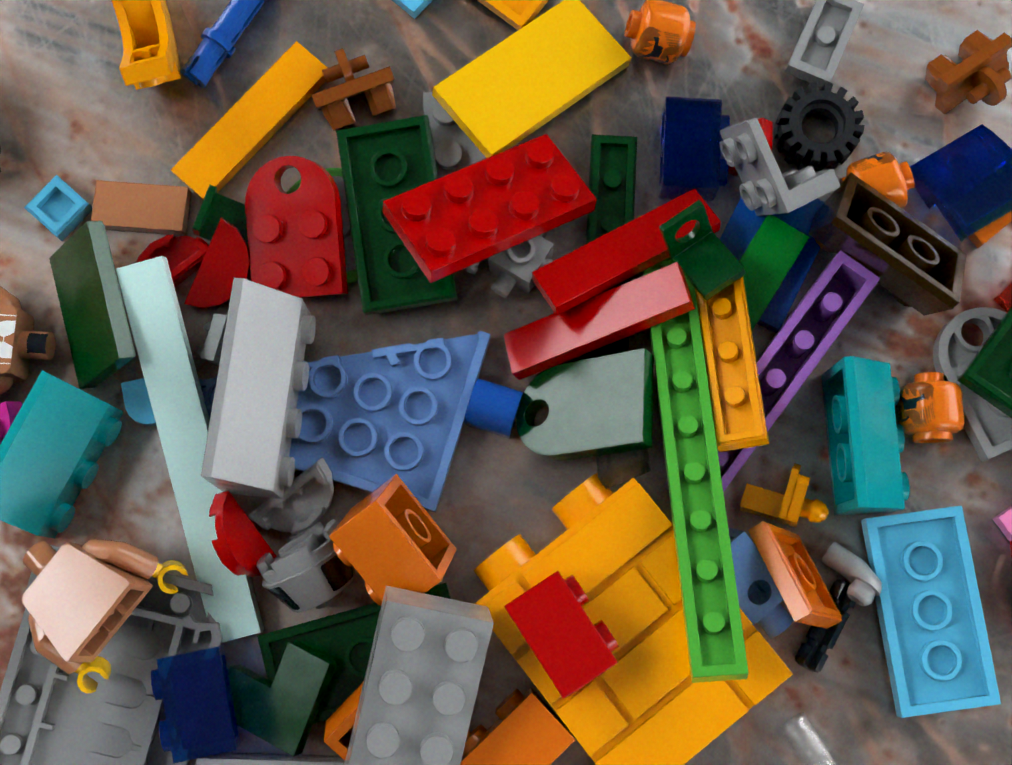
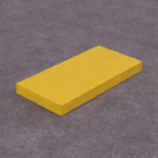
M563 0L435 85L432 96L486 158H489L512 148L627 68L632 57L580 0Z

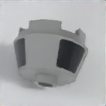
M334 519L326 524L325 529L321 522H317L313 527L289 536L285 539L287 544L278 551V556L273 559L270 553H265L257 561L256 566L264 578L262 586L293 612L299 613L314 607L321 609L332 604L342 596V591L356 577L354 567L345 565L334 551L333 541L329 537L337 527Z

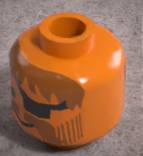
M646 0L639 11L631 10L625 28V37L632 38V51L637 57L670 65L680 56H687L694 39L696 22L690 20L688 9L682 5L664 0Z
M881 152L849 164L846 169V177L853 173L901 208H904L907 204V190L915 188L913 174L907 161L898 163L897 159L890 152ZM846 177L840 179V184L845 180Z
M925 372L915 374L914 383L900 388L898 403L899 424L902 425L905 434L913 436L914 443L953 441V434L964 428L962 389L954 382L944 381V373Z

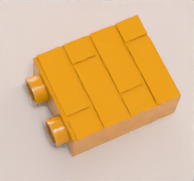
M598 472L595 473L551 509L567 529L563 534L537 554L522 535L518 534L473 570L489 590L486 595L474 604L489 608L494 622L493 632L596 765H684L745 715L749 709L757 705L793 675L740 609L749 672L747 679L692 683L673 524L634 477L617 491L613 492ZM556 571H559L563 579L570 575L574 576L589 599V602L582 606L593 625L602 620L619 645L618 648L612 651L618 663L565 699L562 698L504 607Z

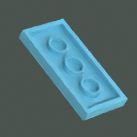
M962 506L861 520L869 567L882 582L880 596H875L896 716L905 718L1001 704Z

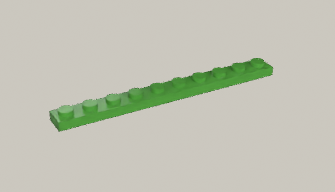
M669 257L644 270L643 276L674 262ZM685 276L695 309L652 326L649 329L652 354L654 355L653 363L692 683L741 680L747 679L749 674L696 293L695 287Z

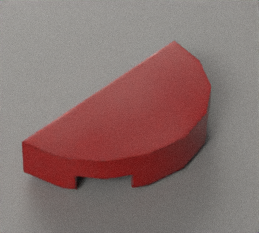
M223 217L218 223L184 302L186 305L200 308L221 305L231 297L234 277L244 279L248 277L250 259L247 243L238 228Z
M166 235L150 243L138 256L136 263L159 256L166 257L174 287H176L199 270L209 244L199 237Z
M229 491L215 494L210 507L209 517L215 516V530L218 539L212 540V544L219 559L234 575L260 576L261 573L256 566L257 561L265 553H270L274 559L276 557L275 553Z

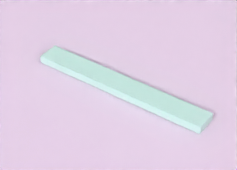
M159 256L116 268L196 579L199 582L212 585L214 596L200 593L206 617L209 612L212 618L219 622L222 634L221 643L261 633L265 629L251 576L234 575L222 564L212 544V540L218 538L215 530V516L209 517V511L215 494L223 491L201 477L210 420L168 260L164 256Z

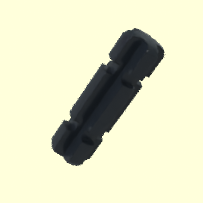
M837 579L829 590L842 615V621L828 629L811 626L806 635L809 638L807 644L802 643L795 656V661L811 672L818 673L822 670L828 658V655L825 654L827 649H833L850 616L847 613L848 608H854L856 604L847 595L848 587L851 584L848 581Z

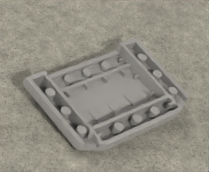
M49 544V545L52 546L56 551H58V550L60 549L59 546H55V545ZM31 572L27 588L37 577L33 572ZM165 573L163 580L168 584L175 585L179 589L175 594H167L160 589L157 579L150 577L147 581L153 587L98 655L107 659L111 665L109 679L102 678L97 672L87 673L89 677L98 683L97 689L93 693H84L79 689L77 673L67 674L36 651L28 621L30 613L25 608L0 689V765H188L222 645L220 624L213 619L209 612L206 617L200 594L204 593L214 596L212 585Z

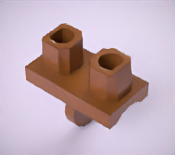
M976 30L960 44L958 56L963 59L962 62L956 64L946 55L942 54L929 62L926 68L925 80L937 92L935 107L943 114H946L966 99L971 104L982 100L991 106H995L1005 100L1007 96L1005 83L1012 78L1007 59V51L1012 47V38L1004 32L992 40Z
M343 48L334 51L338 64L323 69L322 72L326 83L343 77L345 83L311 95L317 111L322 109L324 117L333 131L356 123L348 102L351 98L365 94L373 117L396 108L394 92L391 86L395 79L390 66L355 79L354 73L369 68L366 56L362 55L348 60Z

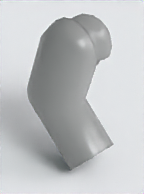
M834 542L825 553L821 562L852 582L847 590V595L851 600L861 606L870 605L874 596H880L882 582L863 559Z

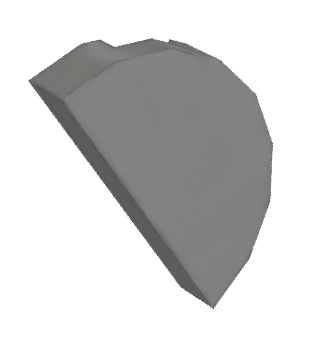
M320 458L294 478L290 487L285 486L283 499L268 498L254 509L248 517L263 529L269 530V528H273L281 532H290L291 534H298L313 527L329 509L334 493L332 472L324 458Z

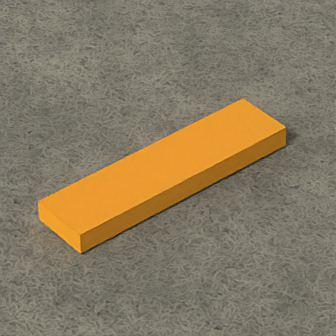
M296 41L171 169L172 173L202 200H204L209 185L217 187L218 193L305 104L311 95L326 82L322 70L328 67Z
M742 276L708 300H705L695 288L717 449L719 452L769 444L744 277Z

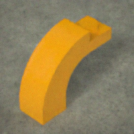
M111 0L123 41V57L119 70L125 86L134 84L135 89L138 90L181 79L179 53L166 0Z

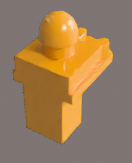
M796 463L792 467L785 494L746 483L740 503L741 511L795 528L800 516L809 519V522L818 523L827 519L829 515V509L823 501L816 498L815 500L805 498L810 477L800 475L801 465Z

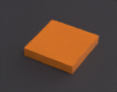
M761 522L748 530L794 622L828 629L842 621V615L798 534L766 522Z

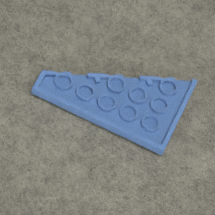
M479 331L477 332L478 334L450 339L437 338L420 344L412 345L407 343L371 349L372 352L342 357L335 355L323 357L318 361L308 362L309 378L305 391L299 390L296 409H301L302 411L301 431L298 438H292L289 457H294L295 470L303 472L323 457L332 472L334 482L370 493L397 474L426 510L436 513L462 432L467 406L474 385L479 378L491 334ZM217 376L204 380L199 378L209 420Z

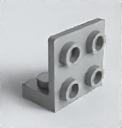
M756 117L720 130L723 139L720 142L722 155L730 167L736 168L742 184L739 186L741 197L748 209L751 211L755 210L757 216L789 213L841 187L833 169L815 172L813 166H808L798 171L792 169L781 173Z

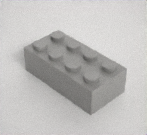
M386 586L344 765L461 764L494 625L487 606Z

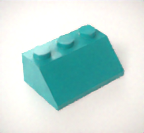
M855 356L843 357L821 375L834 516L893 513L905 509L904 501L909 499L910 485L906 472H901L899 453H902L904 450L905 436L902 425L896 424L895 405H898L900 399L899 382L896 377L891 376L890 363Z
M42 370L0 444V520L37 536L55 539L58 532H63L71 523L75 514V507L73 505L81 490L88 488L94 481L99 469L97 461L105 446H110L118 437L122 427L120 419L124 412Z

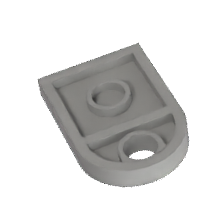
M988 307L969 309L955 316L940 330L933 346L935 371L944 373V381L954 382L962 389L964 429L981 462L1012 449V418L957 381L1006 314L1004 311ZM964 323L975 324L981 329L983 333L981 346H972L965 342L961 334V328Z

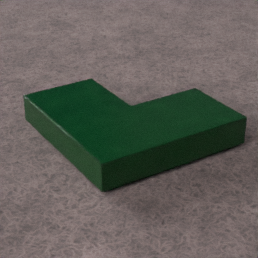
M298 640L290 641L287 643L273 682L240 664L230 666L213 712L291 756H297L303 752L338 661Z

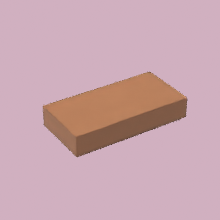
M96 180L91 221H103L106 230L185 236L192 192L188 187Z

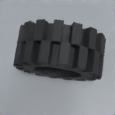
M817 82L809 83L805 91L802 87L795 90L792 97H788L775 122L777 126L774 130V139L779 138L776 148L779 153L784 150L787 152L784 160L789 165L794 159L800 162L797 170L808 166H813L815 172L822 171L824 167L827 170H834L839 163L842 165L849 158L860 142L859 138L862 136L865 126L859 125L864 118L863 111H854L859 102L854 96L849 101H846L844 96L847 90L843 87H840L836 94L831 92L833 83L825 82L821 89H818ZM810 114H820L827 117L834 124V138L826 143H817L810 140L802 131V120Z

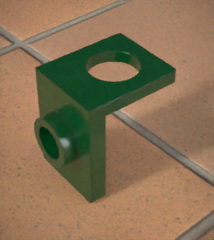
M209 185L192 227L193 234L211 241L218 223L223 217L238 228L248 246L245 204L218 194L217 187Z
M700 200L659 227L671 260L674 263H679L684 275L705 300L710 299L746 274L744 266L712 231L705 207ZM696 220L695 227L690 233L684 237L675 238L677 231L683 224Z

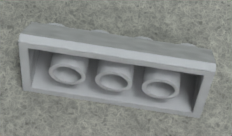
M235 277L233 279L201 477L223 492L229 491L231 494L283 499L284 487H290L294 478L295 459L294 457H289L292 438H298L301 431L302 411L301 409H296L299 390L305 391L308 384L309 364L303 361L306 344H312L314 341L316 319L314 315H310L311 313L302 298L244 278Z

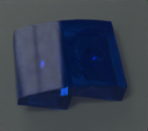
M983 124L910 166L915 189L929 209L935 205L938 207L961 242L1012 212V149Z

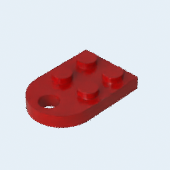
M282 156L268 161L252 177L245 196L251 281L299 298L348 294L341 200L333 177L321 165L299 156ZM295 167L301 175V183L295 192L287 194L282 189L281 177L287 169Z

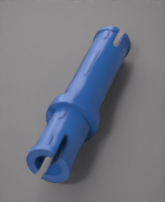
M231 0L213 26L205 28L200 36L203 40L185 65L182 66L180 69L181 73L195 85L198 84L201 88H205L224 59L231 58L236 51L234 45L266 0Z

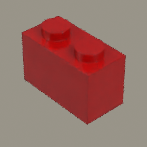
M556 571L504 607L562 698L565 699L617 664L618 662L612 651L618 648L619 645L602 620L593 625L582 606L588 603L589 599L574 576L570 575L563 579L559 571Z

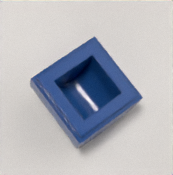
M478 378L467 406L464 425L510 439L524 392Z

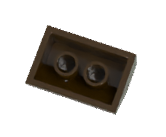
M850 173L840 184L841 187L837 188L817 210L808 234L815 239L816 243L823 250L836 254L841 250L880 278L878 283L889 290L894 299L903 306L913 307L924 316L953 309L960 302L967 254L853 173Z

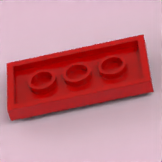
M546 133L383 201V214L429 282L433 283L594 211L597 198Z

